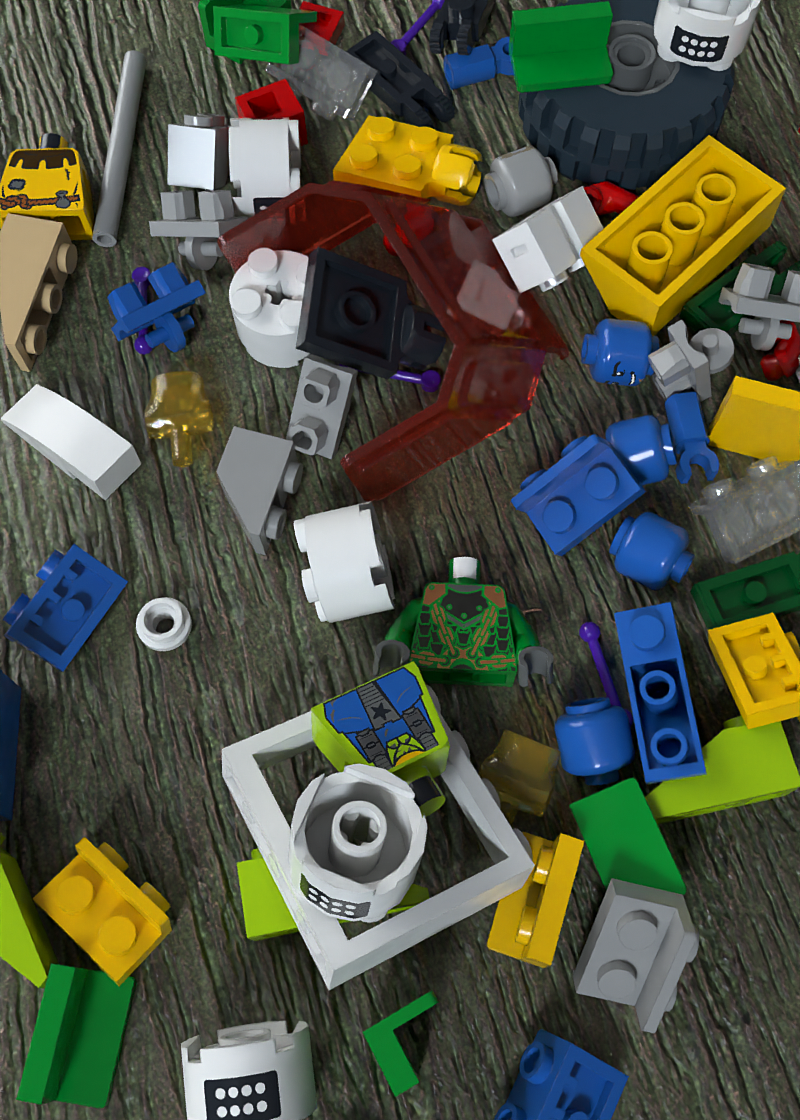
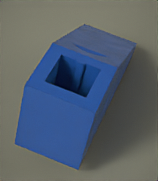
M671 602L614 613L646 784L707 775L684 657Z

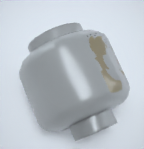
M526 146L495 158L491 163L489 173L485 175L484 184L488 199L493 208L497 211L502 210L510 217H516L547 205L552 197L553 185L557 183L558 175L555 164L550 157L544 158L538 149Z

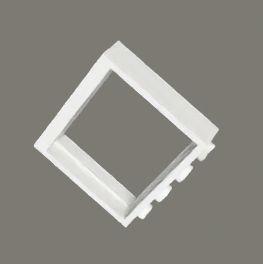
M426 685L450 745L446 770L441 776L495 865L350 940L345 936L337 918L329 917L310 905L293 888L288 858L291 829L261 773V770L317 746L312 739L311 711L222 749V776L328 990L521 889L535 866L532 861V850L526 837L520 830L511 828L500 810V799L494 786L488 779H481L470 762V753L464 738L458 731L450 730L440 714L441 709L438 698L428 685Z

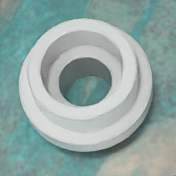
M169 597L149 601L141 609L136 620V630L139 638L147 647L156 651H170L179 647L186 641L192 628V620L187 608L180 601ZM161 620H174L173 628L169 632H156V627Z

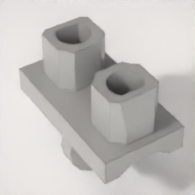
M192 190L161 192L163 219L149 221L151 236L186 237L185 241L179 243L178 250L182 256H186L187 262L195 270L211 269L216 263L217 257L224 255V244L217 242L216 237H225L227 233L249 232L248 217H234L231 190L198 192L200 217H196Z
M742 264L733 289L722 287L719 303L731 305L734 313L755 316V319L742 318L738 328L740 333L751 334V343L755 350L768 351L772 348L777 338L789 339L791 337L792 325L780 323V320L800 323V271L788 270L781 296L769 294L775 270L755 264Z
M680 320L668 327L670 343L648 355L649 363L655 373L652 375L653 383L664 401L673 394L696 392L699 395L700 402L712 396L710 374L723 371L734 358V343L725 331L717 328H707L699 331L688 343L687 327Z
M313 354L304 357L286 440L294 442L295 450L310 456L318 454L331 460L337 455L346 416L352 402L351 396L358 370L331 364Z

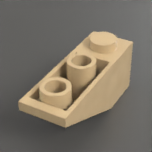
M8 213L0 231V312L5 344L22 371L31 372L37 355L42 354L45 349L47 328L52 315L56 314L61 307L62 289L67 276L73 273L76 268L77 249L72 244L62 222Z

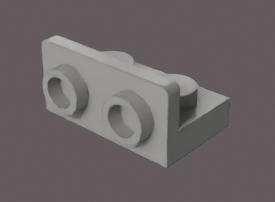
M611 878L573 974L576 993L635 1006L641 1031L655 1033L664 1012H669L675 1004L677 982L686 962H692L698 951L699 930L697 925L692 922L684 896Z

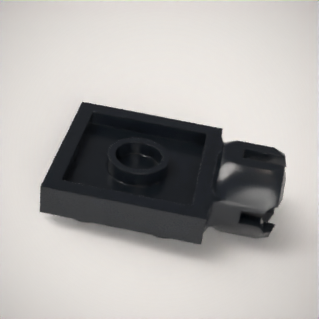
M317 247L309 254L296 349L384 379H389L397 374L398 363L418 370H425L427 365L436 363L443 351L447 338L431 333V327L446 333L447 323L440 314L413 304L407 295L408 281Z

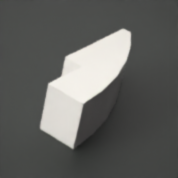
M36 384L0 418L5 425L72 479L77 477L104 500L141 465L132 444L82 408Z

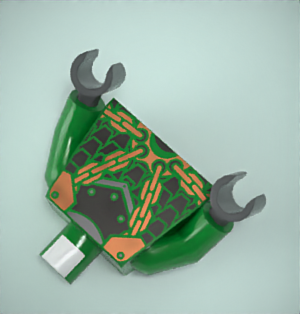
M456 557L448 563V583H427L423 597L410 600L387 632L385 641L379 643L375 649L373 675L379 676L380 669L384 667L397 669L414 661L425 683L512 687L518 664L519 685L521 687H528V675L533 673L545 676L547 684L553 683V655L551 651L541 646L537 634L519 606L506 600L504 587L480 584V561L472 557Z

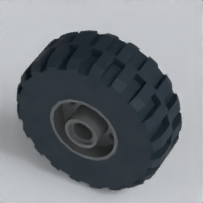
M568 0L565 4L560 2L556 6L609 1L613 18L607 50L613 70L612 81L609 84L520 93L518 110L519 116L523 121V131L531 145H537V149L544 158L550 157L559 169L560 174L572 181L578 179L586 182L588 186L609 181L629 192L645 186L648 190L708 135L713 138L717 137L734 85L735 72L733 66L731 65L723 71H714L704 66H691L680 61L669 62L661 58L657 52L658 41L654 36V20L659 0Z

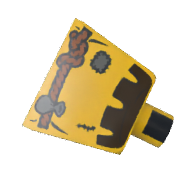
M46 133L40 137L38 149H16L10 153L0 182V229L7 214L11 213L62 222L71 240H93L95 219L89 177L79 151L74 148H68V142L65 138L58 134Z

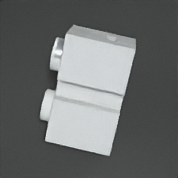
M583 186L545 205L492 239L520 293L537 285L544 292L569 278L566 272L567 268L569 272H573L585 266L580 256L581 249L604 228Z

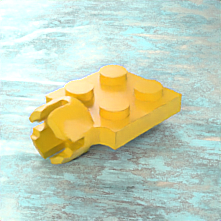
M368 115L333 169L334 185L420 207L428 197H434L439 201L458 206L470 205L477 193L481 180V172L478 170L477 165L474 164V161L482 162V154L475 148L454 144L453 134L436 131L430 127H418L393 121L387 117Z

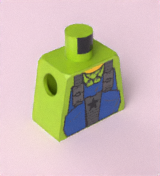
M414 661L311 708L312 739L338 772H344L345 766L353 764H364L386 769L405 781L415 793L413 800L420 808L422 818L423 815L425 817L431 815L444 804L446 798L433 778L441 775L446 770L450 749L449 740L419 668Z

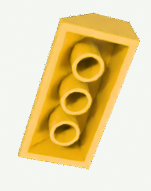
M708 135L581 249L580 256L610 313L620 320L646 323L651 330L652 336H655L682 310V307L706 288L770 227L786 187Z

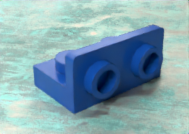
M592 434L589 437H579L568 444L561 453V460L547 471L545 469L539 470L527 477L520 485L521 492L511 499V503L516 510L527 513L555 555L563 556L646 492L611 443L596 434Z
M75 544L71 546L65 555L56 549L36 574L37 577L45 582L31 599L22 593L2 619L11 625L4 635L5 638L11 642H17L60 672L66 669L128 583L123 577Z
M540 1029L533 1043L524 1051L517 1079L506 1103L498 1110L494 1120H611L629 1076L571 1042Z

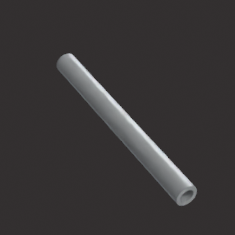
M134 50L128 51L124 55L92 236L93 241L102 247H113L117 241L147 62L146 57L142 53Z

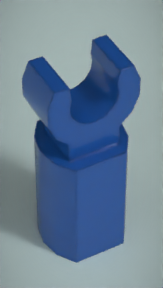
M510 36L501 38L493 47H489L488 44L475 47L469 55H458V52L446 55L444 57V73L451 90L493 79L495 74L498 73L514 75L508 50Z
M696 392L673 394L664 402V407L675 451L677 454H680L675 470L677 479L681 484L688 483L692 475L690 464H698L704 468L707 481H712L719 471L720 464L716 454L707 448L710 439L699 395Z

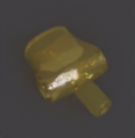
M191 371L169 372L151 380L150 401L145 409V423L149 438L171 439L172 464L176 467H188L193 464L191 436L207 433L215 428L212 406L205 392L204 380L198 373Z
M504 729L498 745L493 753L486 757L478 775L481 779H488L494 786L500 799V810L512 827L518 810L540 817L544 816L554 792V777L561 752Z

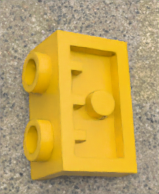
M774 613L708 630L709 646L747 729L797 717L800 722V647L792 632H783Z
M522 832L531 847L532 861L535 866L521 889L498 901L486 945L492 951L545 968L552 965L584 841L562 833L554 841H550Z
M83 837L75 845L78 855L33 900L66 935L120 986L172 931L169 917L165 914L171 906L148 882H145L138 888L126 877L123 872L129 867L128 864L109 844L103 842L96 848L86 837Z

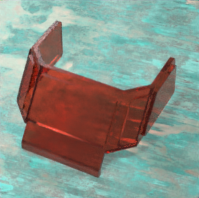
M331 180L324 185L308 183L218 238L217 245L234 272L236 273L248 261V256L256 249L270 248L273 251H293L309 257V254L317 247L329 251L366 228L378 223L454 344L437 402L353 450L340 460L345 473L365 501L381 500L509 426L514 418L530 410L546 353H556L559 359L563 360L569 356V350L529 289L521 293L519 292L492 241L494 237L482 219L460 215L453 209L426 204L431 201L430 199L372 186Z

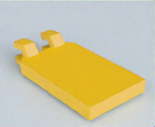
M735 376L709 426L708 435L710 442L708 445L800 469V392Z

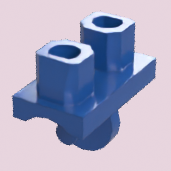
M171 262L152 272L147 277L159 298L158 300L147 305L135 282L127 283L113 290L107 298L112 312L117 319V323L111 329L118 342L155 324L156 329L145 335V340L151 348L162 343L172 352H178L185 348L186 339L183 332L193 328L194 321L189 314H185L177 319L173 314L193 305L195 299L205 295L206 292L199 280L189 284L178 266Z

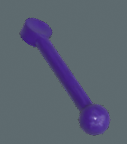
M432 0V4L401 39L392 40L390 43L406 55V46L437 10H441L445 0Z
M138 267L132 272V279L148 305L147 287L151 283L147 277L151 273L146 267ZM148 327L139 331V337L134 341L135 350L142 355L149 354L153 350L145 340Z
M397 370V374L390 377L392 379L421 384L422 389L426 392L437 391L441 381L440 375L433 370L425 371L423 374Z
M585 622L580 626L579 636L583 641L588 642L605 694L610 699V704L622 707L598 641L600 628L594 622ZM624 709L628 716L629 725L631 727L633 723V717L627 709Z

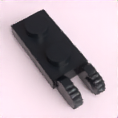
M445 0L430 29L429 47L431 53L442 54L448 40H456L458 55L471 54L475 42H479L496 0Z
M378 31L373 32L342 53V65L399 117L403 116L407 124L434 129L432 118L419 105L423 101L430 114L435 118L437 117L438 121L446 123L455 117L453 104L447 95L445 96L434 85V80Z

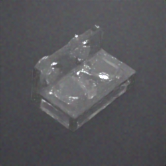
M299 25V63L281 64L278 67L268 62L265 71L277 78L278 81L286 78L298 101L302 94L313 100L310 109L334 122L337 115L353 122L377 73L376 69L302 25Z
M776 456L759 460L745 468L747 476L735 482L732 481V478H727L710 484L701 490L703 498L688 505L692 515H705L725 563L736 564L800 531V460L778 462Z

